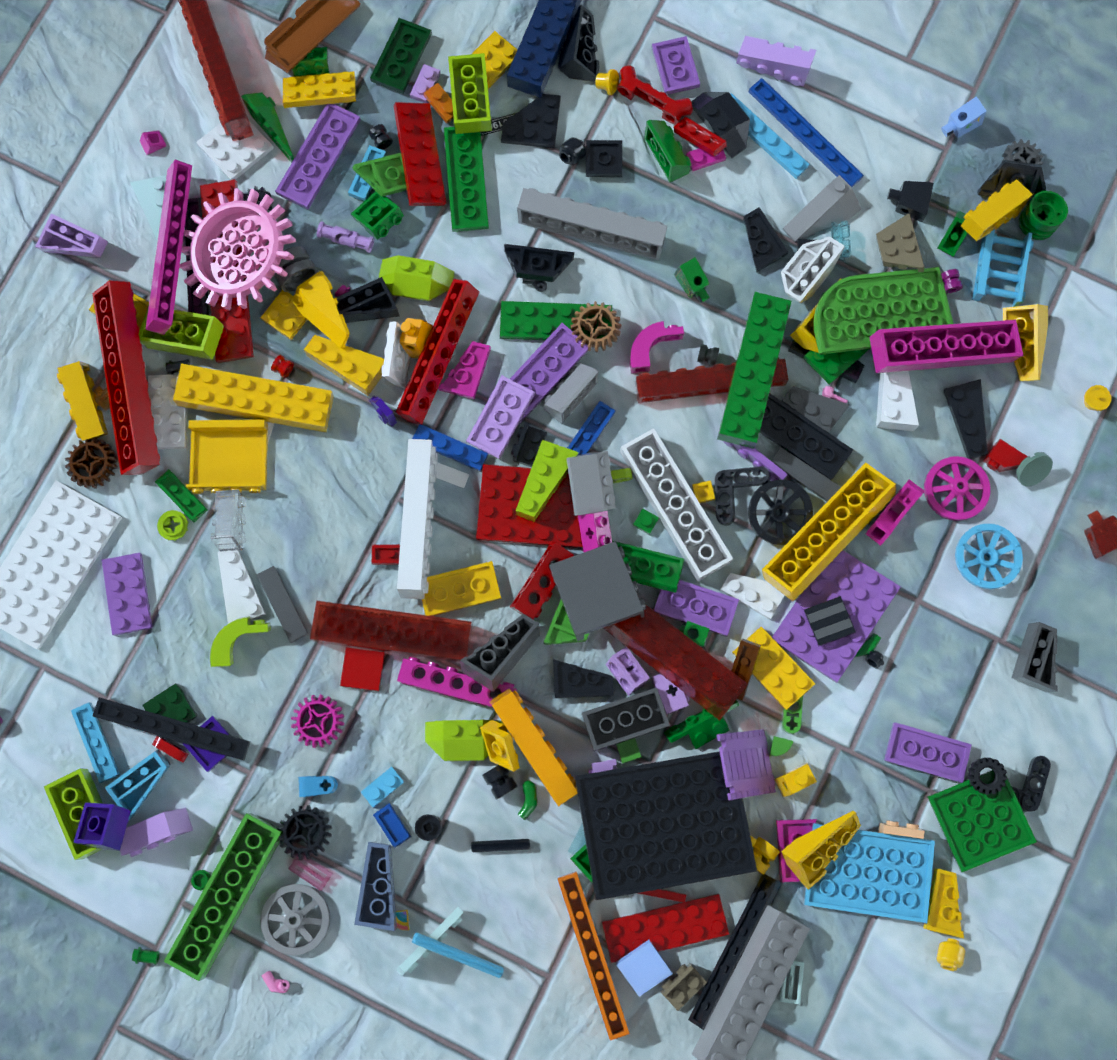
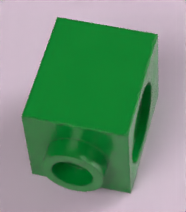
M687 621L685 625L682 624L678 633L681 636L680 642L702 649L709 628ZM695 630L698 633V637L696 639L689 638L688 631Z

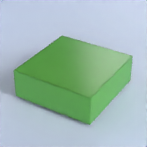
M635 738L616 744L622 763L641 757Z

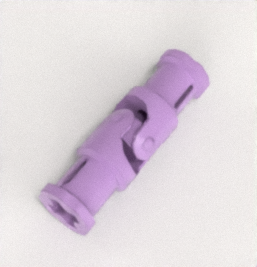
M321 221L317 228V237H325L331 239L332 242L351 248H361L370 253L374 245V237H365L360 235L359 232L350 231L339 226H329Z

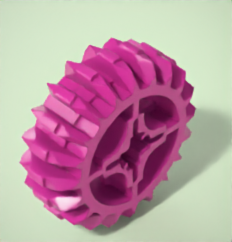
M320 694L318 700L315 695H311V702L306 697L304 698L305 705L300 702L298 703L301 709L300 711L294 709L293 712L298 715L297 717H291V720L297 721L296 724L291 725V728H298L293 734L295 736L301 734L298 741L302 742L305 740L306 746H309L312 742L313 748H316L319 742L320 747L323 748L325 747L324 741L331 745V737L335 740L338 739L335 732H343L341 729H338V726L345 725L344 722L339 721V719L345 716L344 714H338L342 708H335L337 701L334 700L330 703L331 697L329 696L324 701V696ZM323 705L330 711L319 714L314 706ZM309 710L310 719L303 726L304 715ZM316 716L322 718L320 726L314 724ZM333 716L332 727L327 732L326 723ZM317 728L322 736L311 737L306 731Z

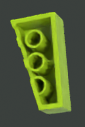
M542 440L516 508L517 516L535 522L548 503V500L568 474L567 458L577 456L579 452Z

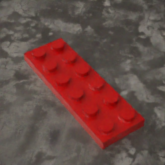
M395 102L393 107L409 205L445 206L446 197L430 103Z
M719 893L602 922L611 963L617 962L648 940L652 942L659 952L729 935Z

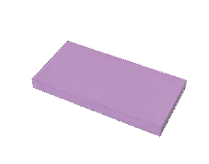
M502 375L466 442L500 459L536 393Z

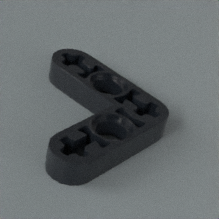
M760 466L722 470L715 475L716 518L720 524L729 526L735 521L734 488L761 486L769 482L771 474L767 468ZM762 471L766 475L763 477V480H760L758 477H753L754 481L752 482L751 472H753L752 474L754 476L760 475V472ZM741 473H746L748 479L740 483L738 476ZM723 475H725L727 478H734L735 483L732 480H726L725 484H723L720 479H723ZM724 493H728L730 496L727 503L720 501V497ZM720 507H730L726 508L727 514L730 515L727 521L721 518V516L725 515V510L723 508L720 509Z
M1036 756L1031 760L1022 790L1012 787L1023 811L1033 812L1040 806L1051 768V763L1045 756ZM1041 760L1042 764L1045 765L1044 768H1040L1039 774H1043L1042 777L1040 775H1033V772H1038L1039 766L1036 765V762H1040ZM1032 778H1036L1040 782V786L1036 790L1030 786ZM1027 791L1037 793V796L1032 795L1031 802H1033L1034 805L1029 806V808L1028 804L1025 803V800L1030 799L1031 794H1028Z

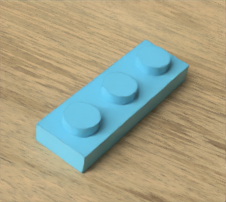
M369 145L362 162L386 157L387 153L384 150ZM356 173L348 194L351 197L365 201L372 187Z

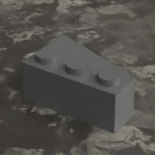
M1041 622L1028 624L1011 677L1012 679L1044 692H1058L1055 675L1057 673V666H1055V654H1057L1056 628Z

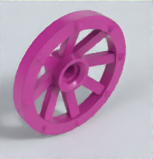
M953 456L942 459L929 470L924 482V494L929 506L938 515L949 520L962 521L976 516L984 509L990 497V482L985 471L976 462L965 457ZM951 465L954 478L942 472L940 469L945 466ZM958 465L969 468L963 478L960 475ZM975 473L981 484L968 483V480ZM935 475L949 483L948 485L932 487ZM957 484L961 485L962 489H959ZM968 490H982L980 501ZM948 491L949 495L939 504L933 493ZM963 495L975 507L968 512L963 511ZM954 497L957 498V513L945 509Z

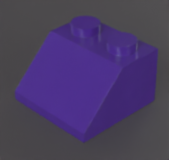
M85 803L74 843L105 850L120 851L131 810L114 804Z

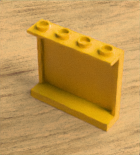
M265 419L189 420L188 428L191 430L189 484H186V488L194 494H203L204 491H211L214 494H221L223 491H230V493L235 494L242 493V491L260 493L261 490H266L268 423Z

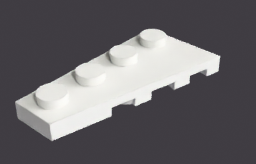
M235 544L219 551L218 559L228 624L246 616H250L251 621L266 615L237 545Z

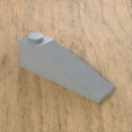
M839 175L782 230L794 242H797L798 239H805L819 231L847 222L861 210V207L852 187Z

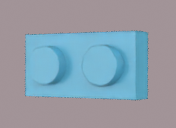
M390 767L362 790L361 793L374 808L401 786L404 781L396 770Z

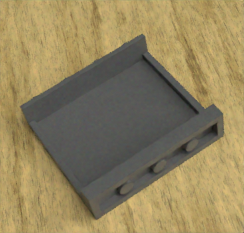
M616 541L549 565L577 641L585 639V634L637 615H640L641 618L644 617L645 603L642 598H638L637 592H639L637 583L631 580L629 576L632 575L628 563H624V551L621 546H617Z

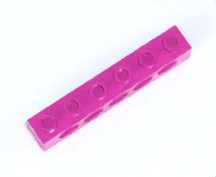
M415 657L403 658L397 682L493 708L489 702L493 699L490 696L491 690L482 685V691L479 694L472 693V686L480 683L466 674L457 673L458 669L447 666L445 670L438 668L439 664L428 661L427 664L420 663V659ZM418 669H424L426 672L422 679H418L415 676ZM437 674L444 675V681L441 684L434 682V677ZM462 679L463 686L460 689H455L453 687L454 680ZM503 682L502 685L499 684L496 688L501 693L507 689H510L512 692L518 691L514 688V684Z

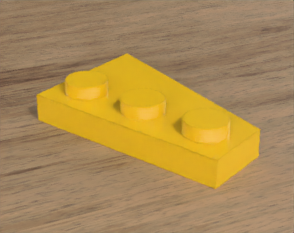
M934 868L930 889L927 923H924L923 929L964 938L963 931H961L960 920H962L958 906L959 891L956 873Z

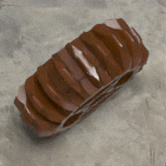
M93 438L91 441V439H86L85 443L79 440V446L72 445L74 448L73 452L68 451V454L71 456L65 458V461L69 463L64 466L68 470L67 475L71 477V481L77 482L78 486L84 485L87 489L92 486L94 489H97L98 484L104 486V480L110 482L109 475L115 476L112 469L118 468L116 464H113L118 461L114 457L116 452L111 450L112 446L106 444L104 440L99 441L97 438ZM94 450L102 451L104 457H96ZM79 469L87 470L89 477L81 476Z

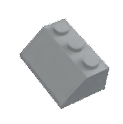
M582 363L578 367L574 366L570 370L566 381L562 380L556 387L557 391L553 395H548L545 399L544 410L562 424L598 383L599 371Z
M608 451L586 453L567 458L575 516L616 508Z

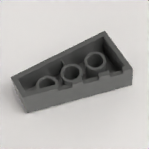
M522 614L506 626L500 634L494 635L485 645L476 648L470 656H465L461 659L462 672L494 692L540 636L539 623Z

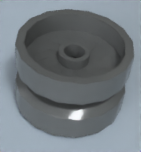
M294 246L284 250L294 256L293 260L281 259L279 267H282L288 273L287 276L274 274L284 292L296 291L300 284L318 273L312 260H309L310 257L302 246Z

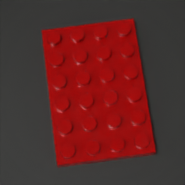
M483 464L476 540L549 546L551 542H556L562 547L583 548L578 515L575 516L569 472L534 522L516 515V508L531 468Z

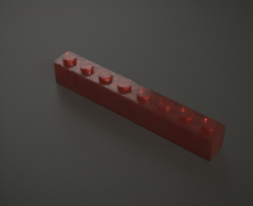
M778 357L771 387L786 386L789 380L785 358L780 359ZM736 362L726 366L724 364H716L709 368L698 366L692 370L680 368L676 372L663 370L657 372V374L641 373L635 378L638 403L728 393Z

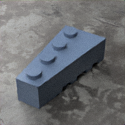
M368 842L354 925L390 931L397 930L392 849L390 844Z

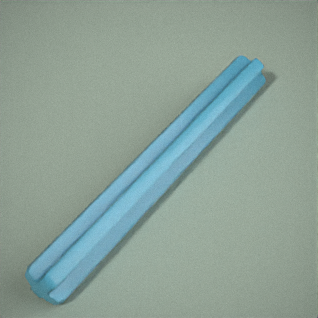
M415 933L412 943L497 978L502 977L504 968L420 933Z

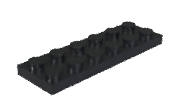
M769 393L760 433L832 481L853 449Z

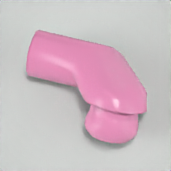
M270 970L261 975L271 992L285 993L289 990V981L275 979Z

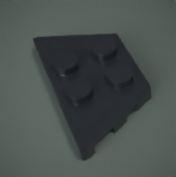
M1003 160L978 189L977 193L981 196L990 197L994 192L999 193L1006 183L1011 184L1017 179L1033 194L1028 201L1030 202L1037 193L1046 191L1042 166Z
M504 244L505 255L516 278L554 282L574 260L575 252Z

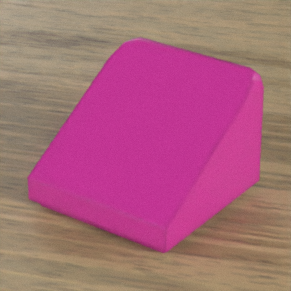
M159 130L142 133L140 143L146 155L166 147V143Z

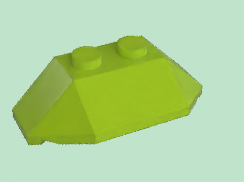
M397 255L382 259L379 278H383L388 290L394 296L431 301L449 291L455 272L435 261Z
M491 720L425 722V742L444 761H484L489 755L480 727Z

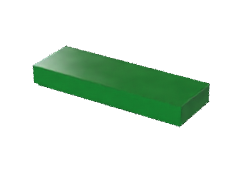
M168 469L155 481L193 523L208 511L171 470Z

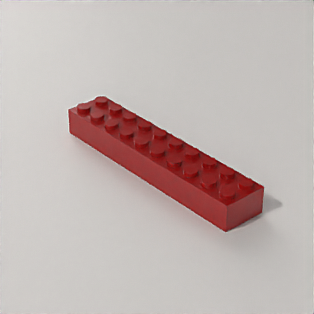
M109 280L94 291L92 296L121 475H142L160 465V454L157 450V436L154 431L151 399L149 398L148 381L145 376V362L143 361L142 344L139 339V326L136 320L137 311L133 301L134 292L131 289L130 282Z

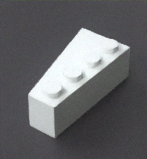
M909 371L880 373L876 428L914 431L919 426Z

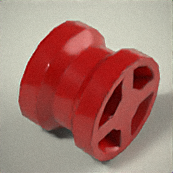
M278 355L272 363L271 371L274 373L278 372L281 377L286 378L291 373L294 362L291 360L287 361L284 356Z

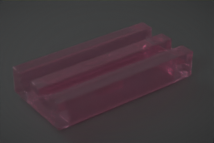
M297 855L288 869L322 891L333 873L313 859L308 860L306 855H304L305 861L327 875L324 878L300 862ZM298 865L299 867L313 875L315 878L320 880L322 884L320 885L319 883L305 875L303 872L295 868V866Z

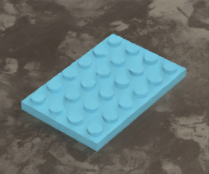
M813 823L812 831L823 825ZM858 830L849 843L845 846L842 845L836 854L838 858L835 862L831 860L825 868L826 874L809 890L805 889L804 905L927 923L935 841Z

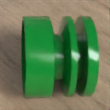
M1052 191L1039 192L1020 213L1018 219L1019 227L1025 235L1032 233L1031 239L1045 240L1050 238L1067 218L1068 205L1058 193Z

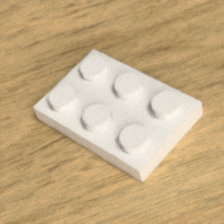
M390 322L389 329L387 330V344L384 349L385 358L384 365L382 366V376L398 388H406L410 356L399 342L402 333L401 325L397 322Z

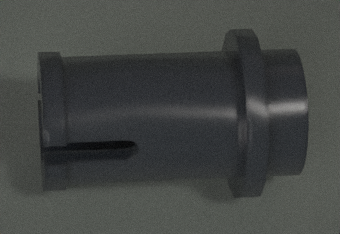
M189 359L174 362L169 360L166 363L167 374L171 373V375H174V373L179 372L181 364L190 365Z

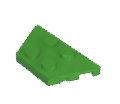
M401 153L357 163L352 167L382 197L407 190Z
M562 600L559 602L543 644L586 642L589 633L584 635L585 639L577 641Z

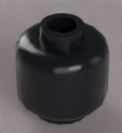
M575 137L566 140L559 148V157L565 164L575 165L586 155L584 142Z

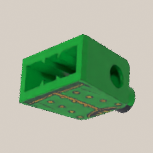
M696 257L679 266L674 276L688 297L691 298L696 295L700 303L707 301L710 296L705 289L710 283Z

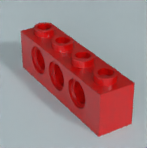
M551 542L510 608L521 615L525 614L531 619L538 618L543 610L541 608L543 603L549 601L553 594L551 591L556 585L550 571V563L553 560L556 562L573 557L574 554L558 543ZM542 577H545L547 579V585L545 587H542L540 585V579ZM532 593H535L537 596V601L534 604L529 600Z

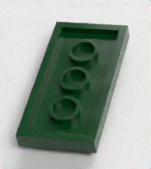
M398 18L372 72L371 82L404 94L429 42L432 30Z

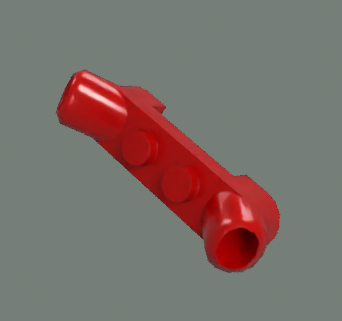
M627 65L621 68L619 72L621 81L616 88L624 97L632 100L635 95L662 110V119L672 124H677L681 117L690 116L693 112L692 102L689 98L673 100L666 93L654 89L649 83H643L638 80L633 66Z

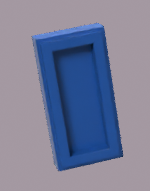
M390 803L373 814L394 848L412 837Z

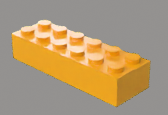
M507 689L489 701L558 807L577 794L575 779L570 773H565L567 767L560 757L555 758L553 755L556 751L548 740H543V737L546 735L538 724L534 725L532 723L534 717L527 707L522 708L520 705L523 703V700L516 691L512 692L510 689Z

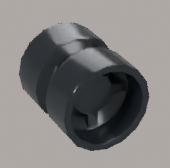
M500 765L482 775L487 785L492 786L491 792L496 800L518 787L513 777L508 776L509 770ZM502 779L504 784L500 786L498 781Z
M422 815L415 823L416 835L425 841L437 839L443 830L442 821L435 815Z

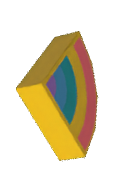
M408 910L396 911L397 928L409 931Z

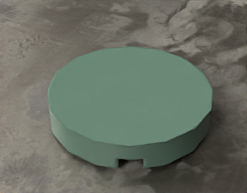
M1044 452L1034 453L1035 456L1025 458L1016 471L1017 480L1024 486H1033L1040 483L1049 475L1052 469L1053 461L1050 456Z

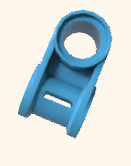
M333 776L298 777L299 797L331 794L338 788V781ZM324 783H331V787L327 789V787H324Z

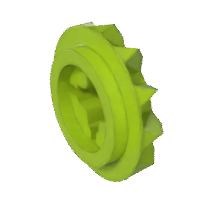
M176 510L163 513L157 522L159 534L167 540L176 541L188 531V521L185 515ZM172 520L176 524H180L175 527L174 531L171 528H167L172 524Z

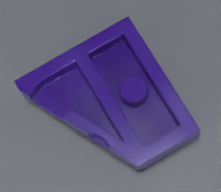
M373 396L368 400L376 409L378 417L385 425L388 423L393 427L397 423L393 411L381 398Z

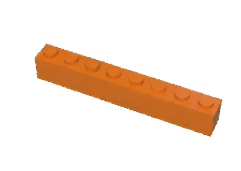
M577 872L558 877L562 895L609 1039L611 1041L628 1035L630 1033Z

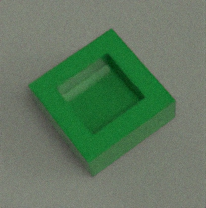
M642 509L633 526L650 535L659 517Z

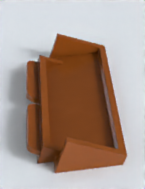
M306 0L295 11V19L288 17L264 39V44L266 45L265 59L286 73H289L357 10L361 3L358 0Z

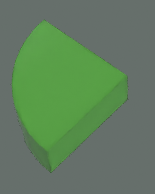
M773 736L769 756H779L786 753L791 748L793 741Z

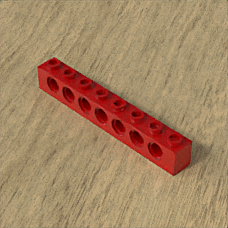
M453 279L395 413L408 422L423 424L479 295V291L466 280Z

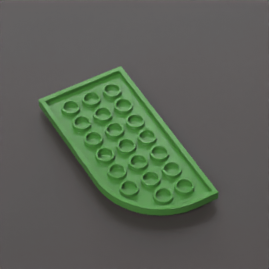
M939 267L924 268V272H918V269L854 275L843 278L833 284L822 295L814 314V333L819 355L871 349L869 337L879 329L954 324Z

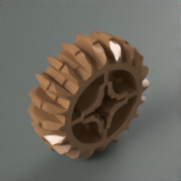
M596 301L594 306L587 303V308L581 306L580 312L576 311V317L572 318V335H577L576 343L580 339L582 340V348L586 343L588 351H591L592 347L595 348V352H598L599 347L605 351L606 345L611 348L612 342H617L618 340L616 336L621 334L619 329H621L622 325L618 323L620 317L616 316V310L611 311L610 305L604 308V302L601 303V306H597ZM596 315V316H595L594 318H592V319H588V318H587L588 316ZM602 316L610 322L611 327L602 321ZM597 321H599V322H598V325H599V326L597 327V329H595V332H594V328H593V327H595V325H597ZM581 327L590 332V337L583 333ZM599 335H606L603 338L596 339Z

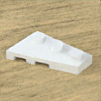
M733 573L728 575L720 589L723 593L739 599L740 603L769 620L785 596L767 581Z

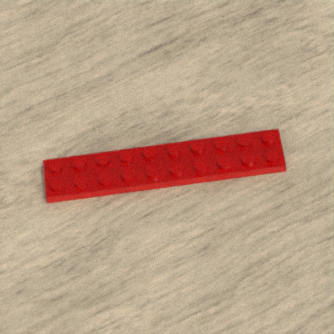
M235 179L200 185L203 219L209 214L203 203L208 202L214 208L220 206L219 193L222 192L227 196L229 202L234 201V189L238 188ZM242 247L236 249V255L242 252ZM246 295V309L238 306L237 298H232L230 310L221 307L223 296H219L215 307L211 306V316L217 318L224 325L215 352V361L223 363L253 358L248 295Z

